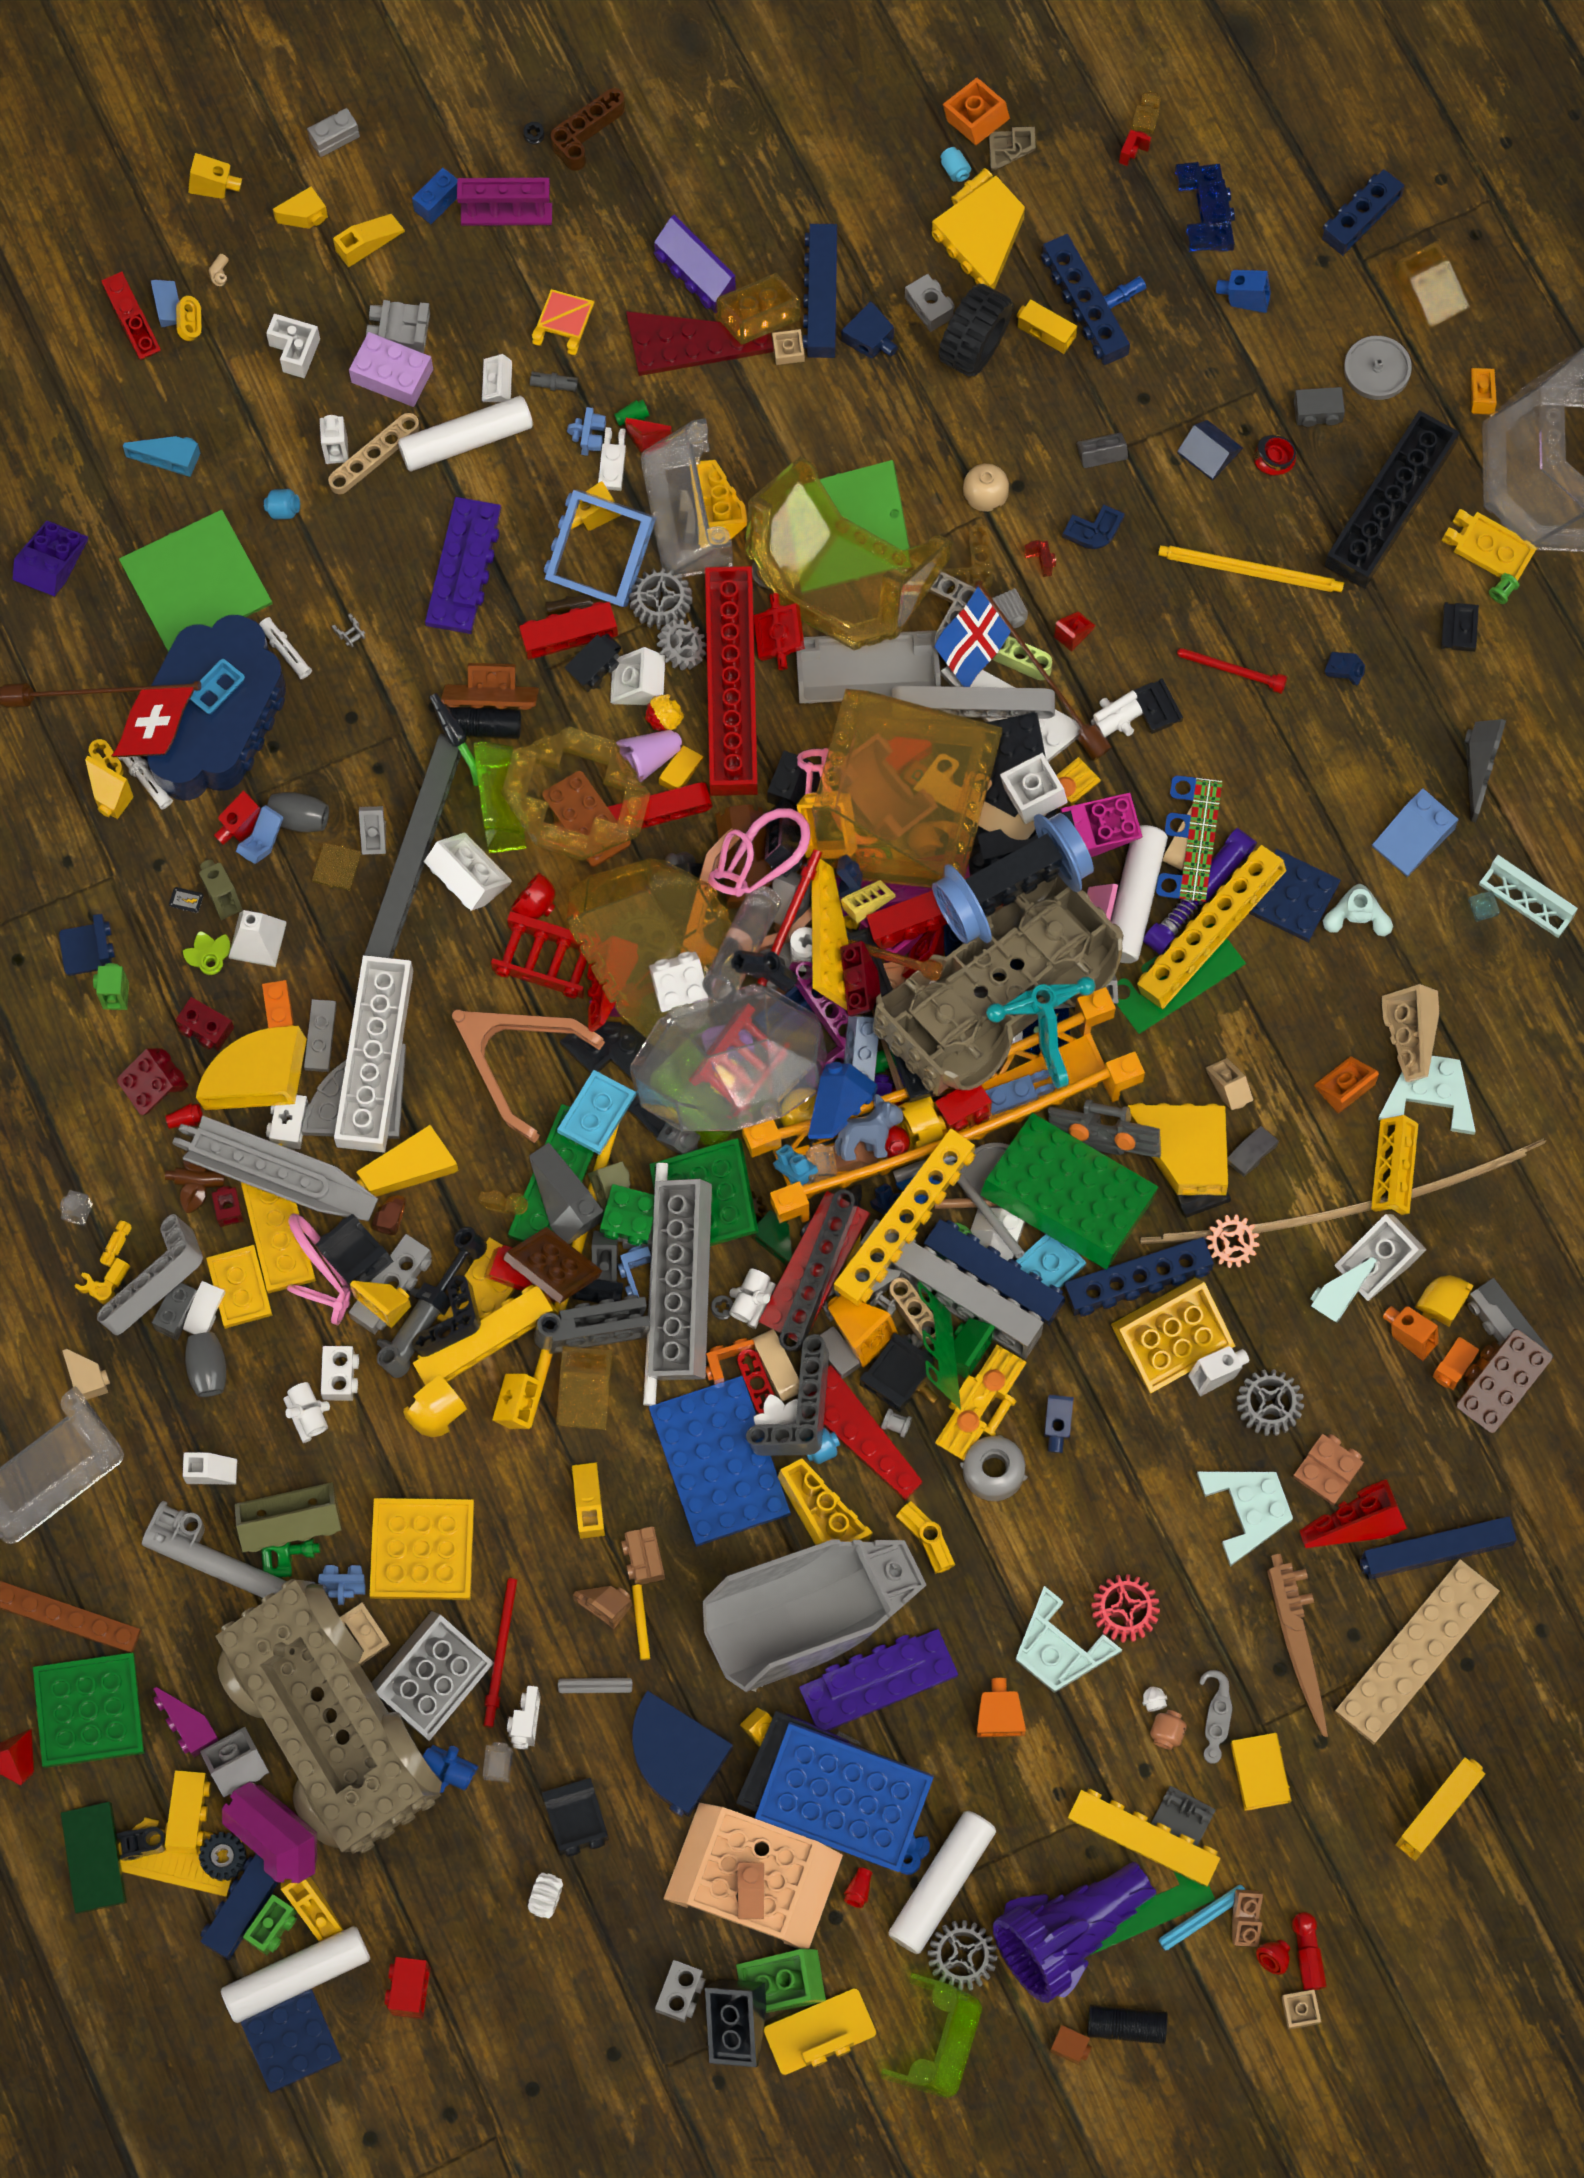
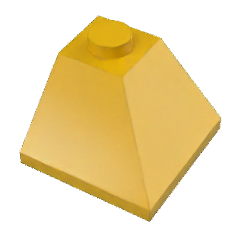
M87 756L85 761L98 811L106 817L111 815L118 819L134 797L128 780Z
M352 1281L350 1283L355 1299L390 1328L411 1307L408 1299L410 1296L400 1287L395 1289L391 1284Z

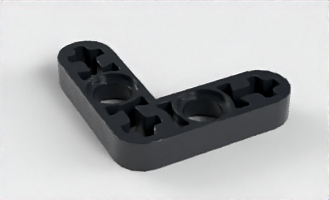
M455 1276L447 1285L453 1317L414 1337L412 1347L421 1357L430 1356L473 1335L479 1330L481 1321L473 1287L465 1276ZM469 1301L465 1308L459 1309L462 1303ZM451 1330L448 1336L441 1338L445 1331Z

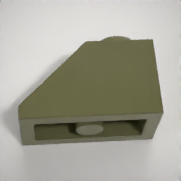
M623 1161L588 1173L597 1202L604 1212L612 1184L629 1188L631 1185L629 1181L630 1174Z

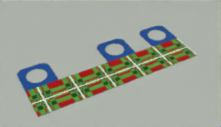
M1185 776L1173 777L1170 791L1171 796L1177 799L1192 800L1193 806L1191 815L1178 813L1167 815L1165 833L1169 836L1188 838L1183 875L1160 874L1156 888L1159 896L1206 902L1222 781ZM1179 781H1187L1190 784L1191 790L1188 794L1181 795L1177 793L1175 786ZM1175 818H1181L1185 822V828L1181 832H1174L1170 828V822ZM1167 878L1175 880L1177 888L1171 893L1165 892L1161 887L1163 880Z

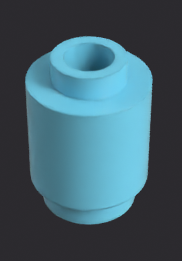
M955 147L946 149L940 158L942 159L941 164L951 180L958 182L966 180L971 172V167L961 151Z

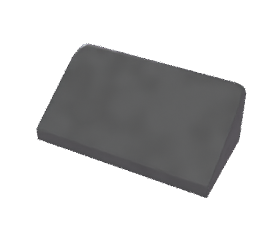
M1122 433L1077 442V448L1084 468L1128 459L1127 444Z

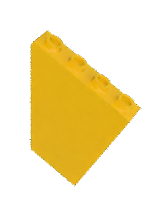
M995 176L933 220L932 236L938 243L941 242L946 247V251L951 258L958 260L962 270L975 279L976 285L985 284L995 290L1024 220L1025 207L1002 181Z
M1143 1103L1128 1105L1131 1111L1130 1123L1160 1129L1161 1157H1152V1159L1177 1195L1227 1194L1228 1169L1225 1106L1217 1104L1195 1106L1190 1103L1181 1106L1166 1103L1158 1105H1145Z
M1464 1758L1404 1832L1396 1846L1416 1861L1484 1777L1485 1773L1482 1771V1766L1473 1759L1468 1760Z

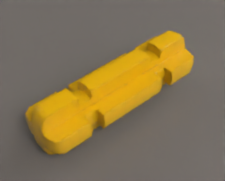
M120 1220L115 1228L117 1231L113 1232L105 1248L106 1252H103L100 1258V1262L105 1266L111 1267L115 1260V1255L118 1256L126 1240L125 1235H128L131 1230V1225L125 1221Z

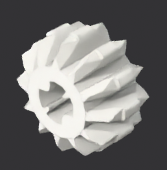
M549 1873L538 1875L529 1899V1912L542 1918H550L555 1912L563 1887L562 1879Z

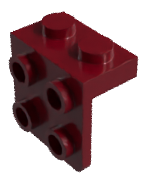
M163 1048L146 1049L117 1078L118 1084L141 1115H147L169 1092H183L189 1086L184 1079V1074L176 1068L171 1061L170 1054Z

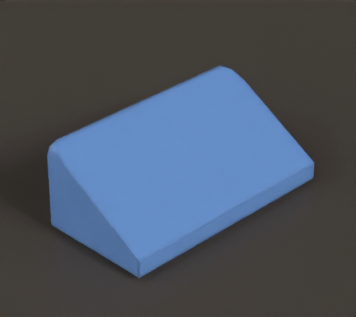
M151 280L161 327L177 324L176 305L179 302L175 281Z

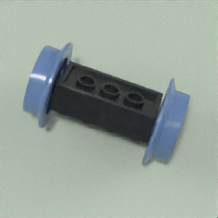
M1058 813L1049 819L1041 814H1036L1034 816V826L1038 839L966 879L952 865L947 864L944 866V878L933 883L932 890L945 920L963 943L967 944L977 937L989 943L992 940V935L986 917L996 911L995 908L1000 905L1007 906L1017 899L1016 896L1023 892L1025 894L1033 892L1038 887L1037 885L1043 881L1048 883L1059 875L1064 883L1074 892L1082 890V879L1094 871L1093 862L1080 834L1064 814Z

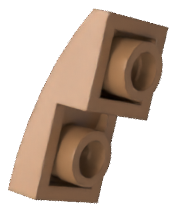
M1236 1889L1232 1917L1233 1945L1258 1947L1262 1928L1259 1915L1263 1894L1260 1891Z

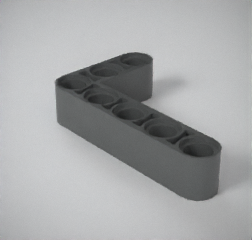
M809 1335L802 1344L796 1424L754 1425L749 1428L746 1438L756 1455H812L821 1449L829 1351L820 1335ZM818 1347L820 1348L819 1350L812 1352L813 1349ZM813 1370H818L816 1373L810 1374ZM812 1392H817V1393H816L815 1395H813V1396H810V1397L808 1396V1395H809L810 1393H812ZM814 1414V1417L811 1419H806L807 1416ZM788 1437L785 1442H780L781 1439ZM813 1437L810 1441L804 1442L806 1438ZM759 1438H764L761 1442L756 1443Z

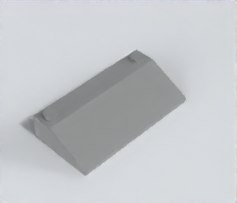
M936 630L803 637L805 649L796 651L799 703L812 704L817 702L892 699V689L897 686H941L938 651L934 647L936 644Z

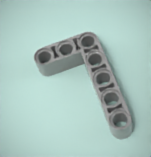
M911 557L913 566H916L912 574H908L910 567L890 571V573L952 603L936 632L935 642H937L943 630L963 610L967 604V598L973 595L976 589ZM935 575L934 582L927 584L929 577ZM955 585L954 591L947 594V589Z
M172 1214L168 1216L160 1227L167 1251L98 1312L97 1320L114 1335H119L128 1329L201 1264L203 1256L194 1231L177 1215Z

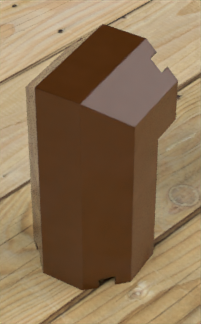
M747 804L730 806L725 809V814L721 816L720 812L716 813L718 840L731 828L746 834L753 822L763 815V808L758 807V811L753 809V805ZM765 826L759 830L752 840L754 856L750 870L745 878L749 888L772 871L769 863L765 861ZM741 838L727 852L724 871L728 870L742 842ZM747 850L732 873L741 875L747 860ZM724 878L725 886L736 887L735 881ZM773 880L751 893H744L740 897L726 894L727 908L734 909L771 904Z

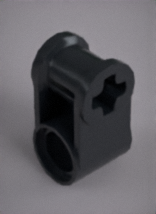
M157 1827L129 1830L117 1834V1839L121 1842V1861L135 1860L144 1856L159 1854L166 1850V1834ZM159 1834L161 1836L160 1843L156 1846H150L151 1837Z

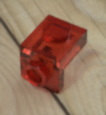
M1035 540L1024 546V557L1038 556L1042 576H1052L1053 567H1056V558L1054 553H1050L1048 541L1041 542L1040 540Z

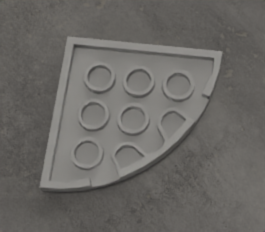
M402 1044L388 1131V1138L400 1139L406 1054L405 1044ZM346 1060L329 1073L318 1086L317 1092L305 1113L302 1135H335Z

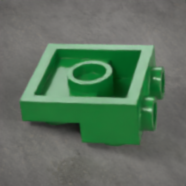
M612 1184L600 1233H604V1237L612 1240H618V1237L627 1239L629 1244L635 1246L647 1245L654 1222L655 1195Z

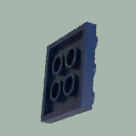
M1276 849L1274 854L1284 860L1287 871L1249 914L1309 943L1341 880Z
M312 1989L241 2021L243 2030L270 2093L276 2092L342 2061Z

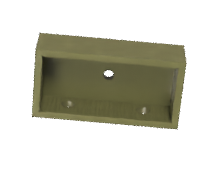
M333 1482L235 1504L236 1528L242 1552H257L265 1547H280L287 1544V1542L296 1540L306 1541L314 1536H329L337 1531H341L340 1512ZM315 1498L317 1503L311 1505L308 1503L309 1499ZM265 1510L266 1514L264 1516H258L257 1511Z

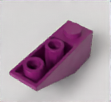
M154 1688L157 1696L153 1699L160 1711L165 1709L168 1713L169 1718L165 1720L172 1732L176 1730L179 1732L182 1739L178 1740L185 1754L190 1752L193 1757L201 1754V1750L219 1741L204 1715L161 1689Z

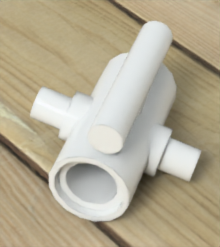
M1132 690L1111 703L1107 698H1103L1099 703L1103 709L1093 715L1094 718L1091 720V724H1096L1105 737L1116 730L1123 731L1126 736H1130L1134 732V729L1130 726V721L1142 715V709L1136 700V693Z
M749 1269L742 1286L730 1290V1296L735 1298L729 1314L737 1320L748 1323L749 1327L756 1329L776 1284L770 1282V1277L756 1269Z
M308 1382L300 1383L287 1391L288 1396L283 1398L287 1407L286 1416L287 1418H292L303 1443L310 1441L311 1437L319 1435L328 1429L327 1422L322 1413L328 1411L330 1405L327 1401L321 1402L316 1400Z

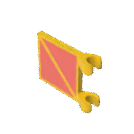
M551 289L538 324L532 334L533 344L538 346L542 344L545 331L570 338L567 343V353L576 355L592 312L594 301Z

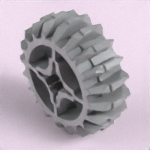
M663 567L660 570L661 573H656L654 568L651 570V575L644 571L643 579L637 577V585H632L631 590L633 593L629 594V600L632 601L630 608L634 610L633 615L635 618L640 617L639 621L641 624L648 621L647 625L649 628L656 624L658 630L661 629V625H666L672 620L676 622L679 621L678 618L685 620V613L690 612L691 608L689 605L692 604V590L687 588V580L682 581L681 574L674 576L672 569L665 573ZM665 586L671 587L678 594H675L674 591L667 590ZM662 592L663 598L661 600V605L659 606V597H661ZM644 604L654 607L656 612L648 609Z
M1264 1369L1261 1371V1378L1257 1373H1253L1252 1380L1246 1378L1244 1381L1245 1386H1241L1239 1389L1242 1395L1237 1396V1401L1242 1404L1237 1406V1411L1244 1412L1240 1417L1241 1420L1249 1419L1246 1425L1248 1428L1256 1425L1255 1433H1259L1262 1428L1265 1429V1436L1269 1435L1270 1430H1273L1274 1435L1277 1436L1279 1435V1428L1286 1433L1289 1430L1288 1425L1294 1427L1296 1425L1295 1419L1301 1418L1302 1414L1298 1410H1303L1304 1404L1299 1401L1303 1400L1304 1396L1303 1394H1295L1300 1390V1386H1291L1294 1381L1293 1377L1287 1381L1284 1380L1285 1372H1282L1280 1377H1277L1276 1370L1273 1369L1270 1376H1268L1267 1371ZM1271 1385L1278 1388L1274 1391H1268L1260 1387ZM1252 1393L1257 1396L1256 1399L1260 1403V1407L1256 1412L1253 1410L1250 1402ZM1284 1393H1286L1290 1401L1289 1412L1284 1410L1285 1406L1280 1401ZM1276 1397L1274 1405L1270 1404L1265 1407L1266 1401H1271ZM1272 1414L1277 1418L1280 1417V1419L1267 1420L1263 1417L1265 1415Z
M965 1920L962 1922V1928L959 1929L957 1922H952V1931H950L948 1926L944 1925L942 1929L945 1935L943 1936L940 1932H936L935 1937L939 1942H930V1946L936 1950L928 1951V1956L936 1957V1959L929 1961V1966H938L932 1972L933 1976L942 1973L943 1976L940 1978L939 1983L943 1984L946 1979L950 1980L948 1984L949 1989L953 1988L954 1982L959 1983L958 1991L963 1990L964 1983H967L969 1991L973 1990V1981L981 1987L983 1984L980 1979L981 1976L986 1980L990 1979L986 1969L989 1971L995 1970V1966L990 1964L989 1961H997L996 1955L989 1954L997 1949L996 1945H987L992 1941V1936H987L983 1939L982 1936L985 1934L986 1929L982 1928L978 1933L975 1932L976 1923L972 1924L971 1929H966L967 1921ZM956 1936H968L977 1942L971 1945H963L956 1939ZM949 1941L953 1955L948 1961L943 1963L941 1950L945 1943ZM958 1949L959 1951L963 1950V1953L964 1951L970 1952L967 1955L968 1962H962V1959L961 1961L955 1960L958 1957ZM982 1949L984 1962L980 1969L976 1971L972 1962V1956ZM960 1966L969 1973V1976H957L949 1972L948 1969Z

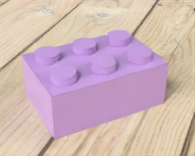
M368 332L349 369L351 383L414 407L433 371L431 356Z

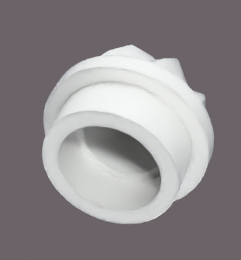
M1149 1687L1143 1694L1142 1703L1143 1706H1146L1148 1712L1167 1707L1165 1700L1168 1698L1162 1689Z

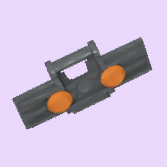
M1087 1099L1084 1105V1113L1053 1107L1048 1109L1049 1123L1097 1151L1122 1155L1126 1151L1151 1157H1161L1160 1129L1130 1123V1107L1124 1106L1119 1108L1094 1103L1093 1100ZM1099 1114L1119 1117L1121 1119H1118L1115 1126L1101 1124V1115Z

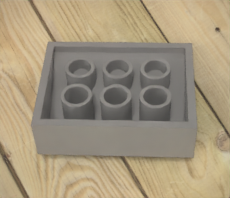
M431 1611L371 1684L386 1707L393 1712H400L402 1720L430 1741L494 1662L442 1615Z

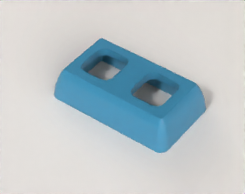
M221 659L200 680L201 690H194L190 700L207 714L211 715L243 683L245 676L228 661ZM223 675H228L234 680V684L227 690H224L217 684V681ZM208 691L218 697V700L210 707L200 700Z

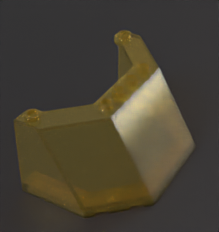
M801 456L749 499L745 553L749 560L754 559L759 567L757 573L767 588L771 587L774 593L779 594L781 606L798 604L802 621L852 650L860 649L865 645H875L886 639H896L950 560L952 541L941 535H934L928 543L900 550L842 517L820 482L816 466Z

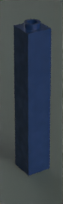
M1509 1516L1366 1550L1362 1555V1559H1360V1567L1362 1573H1367L1368 1580L1510 1547L1515 1544L1517 1539Z

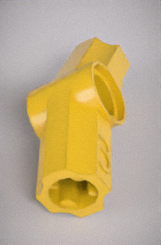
M910 1501L900 1510L896 1518L919 1539L935 1574L945 1572L954 1567L955 1563L942 1536L940 1526L932 1522ZM932 1530L937 1534V1537L934 1540H927L923 1536L924 1532Z

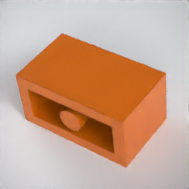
M286 980L262 984L268 1028L294 1026L290 993Z

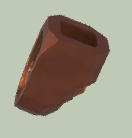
M399 1195L389 1197L385 1204L380 1206L375 1213L372 1229L380 1233L396 1235L406 1205L405 1198Z

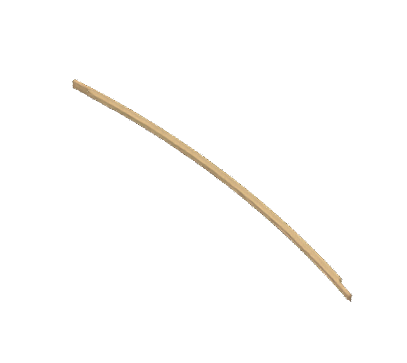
M1543 1138L1483 1165L1412 1189L1411 1198L1460 1183L1525 1157L1527 1155L1525 1152L1545 1144L1546 1140L1544 1141ZM1388 1196L1381 1198L1380 1203L1388 1202ZM1372 1201L1307 1216L1254 1224L1255 1227L1252 1233L1297 1227L1372 1210ZM1234 1227L1224 1228L1222 1230L1228 1232L1232 1231ZM1205 1230L1163 1234V1239L1161 1237H1142L1140 1241L1141 1244L1192 1241L1201 1237L1206 1239L1205 1237L1212 1235L1213 1232Z

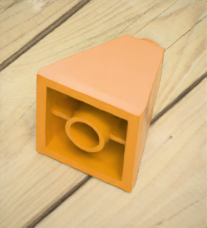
M843 1295L833 1297L828 1303L827 1307L831 1317L863 1368L888 1345L894 1332L898 1334L893 1319L887 1311L863 1302L857 1306Z

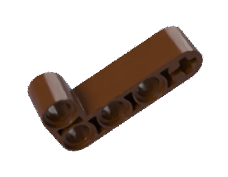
M617 88L607 90L551 131L552 150L570 170L579 171L586 164L585 148L582 143L624 113L625 101L623 92Z

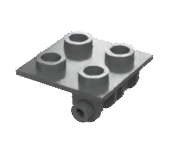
M1170 1786L1151 1824L1156 1826L1157 1822L1171 1828V1834L1177 1837L1180 1834L1186 1835L1195 1840L1193 1845L1198 1846L1216 1809Z

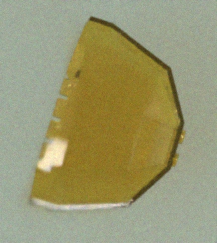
M649 858L593 874L583 879L570 889L567 921L571 926L570 931L577 944L585 941L580 946V949L588 964L596 962L591 966V969L599 984L607 982L602 989L610 1003L616 1001L615 1007L619 1015L659 1050L677 1051L695 1037L733 981V968L731 965L732 923L728 918L729 913L727 909L720 904L716 897L718 895L717 891L709 883L665 860ZM683 952H696L701 962L708 998L661 1012L649 965H653L661 959L669 960L678 957Z

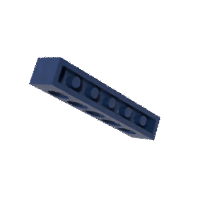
M1068 233L1044 243L1042 254L1040 255L1044 266H1048L1051 270L1054 284L1060 286L1064 302L1070 304L1073 318L1082 325V333L1085 339L1091 341L1095 357L1101 359L1105 366L1129 355L1130 343ZM1059 262H1066L1067 265H1060ZM1070 280H1075V281H1077L1078 283L1073 284V283H1070L1069 281H1070ZM1083 298H1084V299H1087L1088 301H1087V302H1081L1079 299H1083ZM1096 317L1099 320L1093 321L1090 318ZM1105 335V336H1108L1109 338H1108V339H1102V338H1100V336Z
M1201 1237L1110 1267L1107 1270L1104 1269L1065 1282L1064 1292L1073 1316L1080 1314L1083 1317L1092 1314L1094 1309L1100 1307L1104 1309L1114 1307L1118 1304V1301L1124 1299L1127 1301L1135 1300L1141 1296L1140 1294L1148 1291L1151 1294L1157 1293L1164 1289L1163 1286L1173 1284V1286L1181 1285L1187 1281V1278L1196 1276V1278L1205 1277L1212 1271L1214 1263L1205 1239ZM1187 1259L1192 1263V1266L1188 1268L1182 1267L1179 1261ZM1158 1267H1165L1169 1273L1167 1275H1160L1156 1269ZM1137 1274L1143 1275L1146 1281L1137 1283L1134 1281L1133 1276ZM1118 1282L1123 1288L1115 1291L1110 1287V1284ZM1096 1290L1100 1296L1090 1298L1087 1295V1291Z

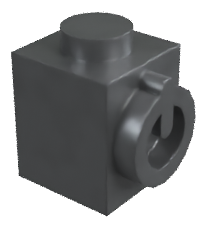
M668 1119L656 1140L671 1151L682 1155L697 1150L698 1141L701 1136L686 1125Z

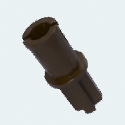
M590 595L572 598L566 596V599L546 602L548 616L568 613L574 608L583 609L591 607L593 600Z

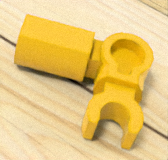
M116 1258L103 1278L105 1280L104 1283L94 1282L89 1274L82 1273L81 1276L87 1280V1284L85 1286L75 1284V1287L81 1293L89 1292L90 1296L105 1305L115 1297V1287H119L131 1266L125 1261Z

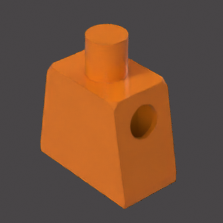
M1391 1306L1384 1313L1383 1318L1391 1324L1392 1336L1422 1361L1438 1345V1326L1412 1308L1406 1306L1399 1312Z
M1006 1678L991 1679L992 1692H983L981 1696L977 1737L1025 1736L1026 1727L1018 1692H1007Z

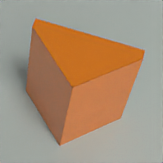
M1350 1056L1314 1086L1339 1114L1375 1086L1379 1073L1372 1067Z

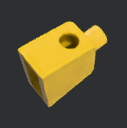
M195 153L190 171L188 193L223 199L227 189L240 192L242 178L230 176V165L228 163Z
M603 481L586 491L587 493L615 502ZM580 500L571 530L584 523L587 530L591 531L622 514Z

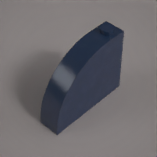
M647 1691L635 1715L632 1732L637 1766L651 1790L670 1805V1811L680 1817L683 1814L690 1817L733 1751V1745L651 1692Z

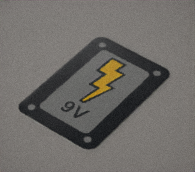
M175 887L169 906L198 913L204 895L203 893Z

